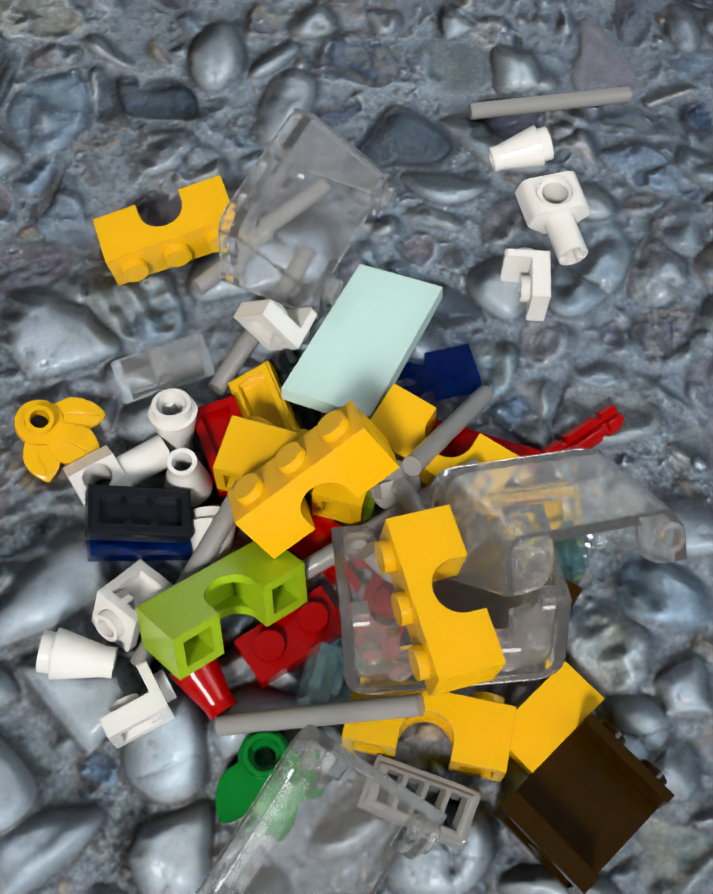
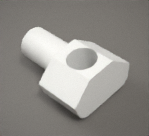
M564 171L529 178L521 182L515 191V195L528 228L548 234L558 262L561 265H572L584 259L588 254V249L577 223L590 215V207L574 171Z
M156 435L117 457L105 445L62 469L85 508V490L88 484L94 485L97 481L109 479L111 480L109 484L111 486L134 487L167 469V458L170 451L163 439Z

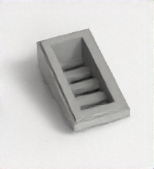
M378 754L357 807L460 851L467 838L482 793ZM387 773L397 776V780L388 803L384 804L377 801ZM407 782L418 785L409 811L406 812L398 809ZM428 790L438 794L429 820L419 817ZM449 799L459 803L451 828L440 825Z

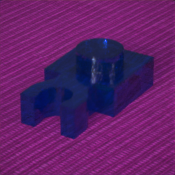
M469 343L424 353V364L407 362L397 381L406 378L412 379L415 382L414 385L403 386L402 388L419 398L424 393L433 391L436 401L471 394L479 386H482Z

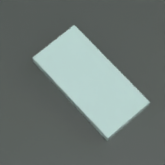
M359 264L281 387L282 399L326 414L333 410H338L352 400L370 420L392 385L396 383L443 298V287Z

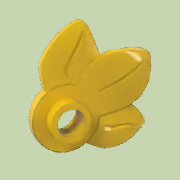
M68 397L55 404L46 400H32L23 404L16 412L14 428L17 436L24 442L23 462L26 468L35 477L50 483L58 473L61 464L69 465L100 448L97 438L91 429L98 426L105 419L106 413L92 401L78 397ZM39 415L44 416L49 423L45 427L37 428L30 423V420L34 416Z

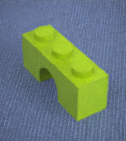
M253 541L136 606L143 647L177 679L182 680L225 653L220 619L234 614H246L255 617L268 627L306 604L308 600L305 565L303 561L288 550L273 559L256 542Z

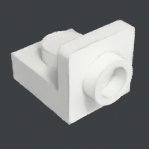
M527 247L505 249L500 268V280L504 282H519L518 302L526 303V320L544 321L551 299L550 251L534 250Z
M271 299L242 302L233 317L266 349L276 351L299 349L300 345L307 340L310 334V327L317 313L311 307L285 309L280 303Z
M140 559L97 591L91 622L104 639L115 642L124 651L129 652L136 646L140 632L136 606L174 585Z
M146 660L137 664L136 667L149 692L142 696H139L137 693L130 694L117 700L109 707L110 713L99 718L107 738L117 749L175 718L168 702L176 699L177 696L163 669L153 674Z

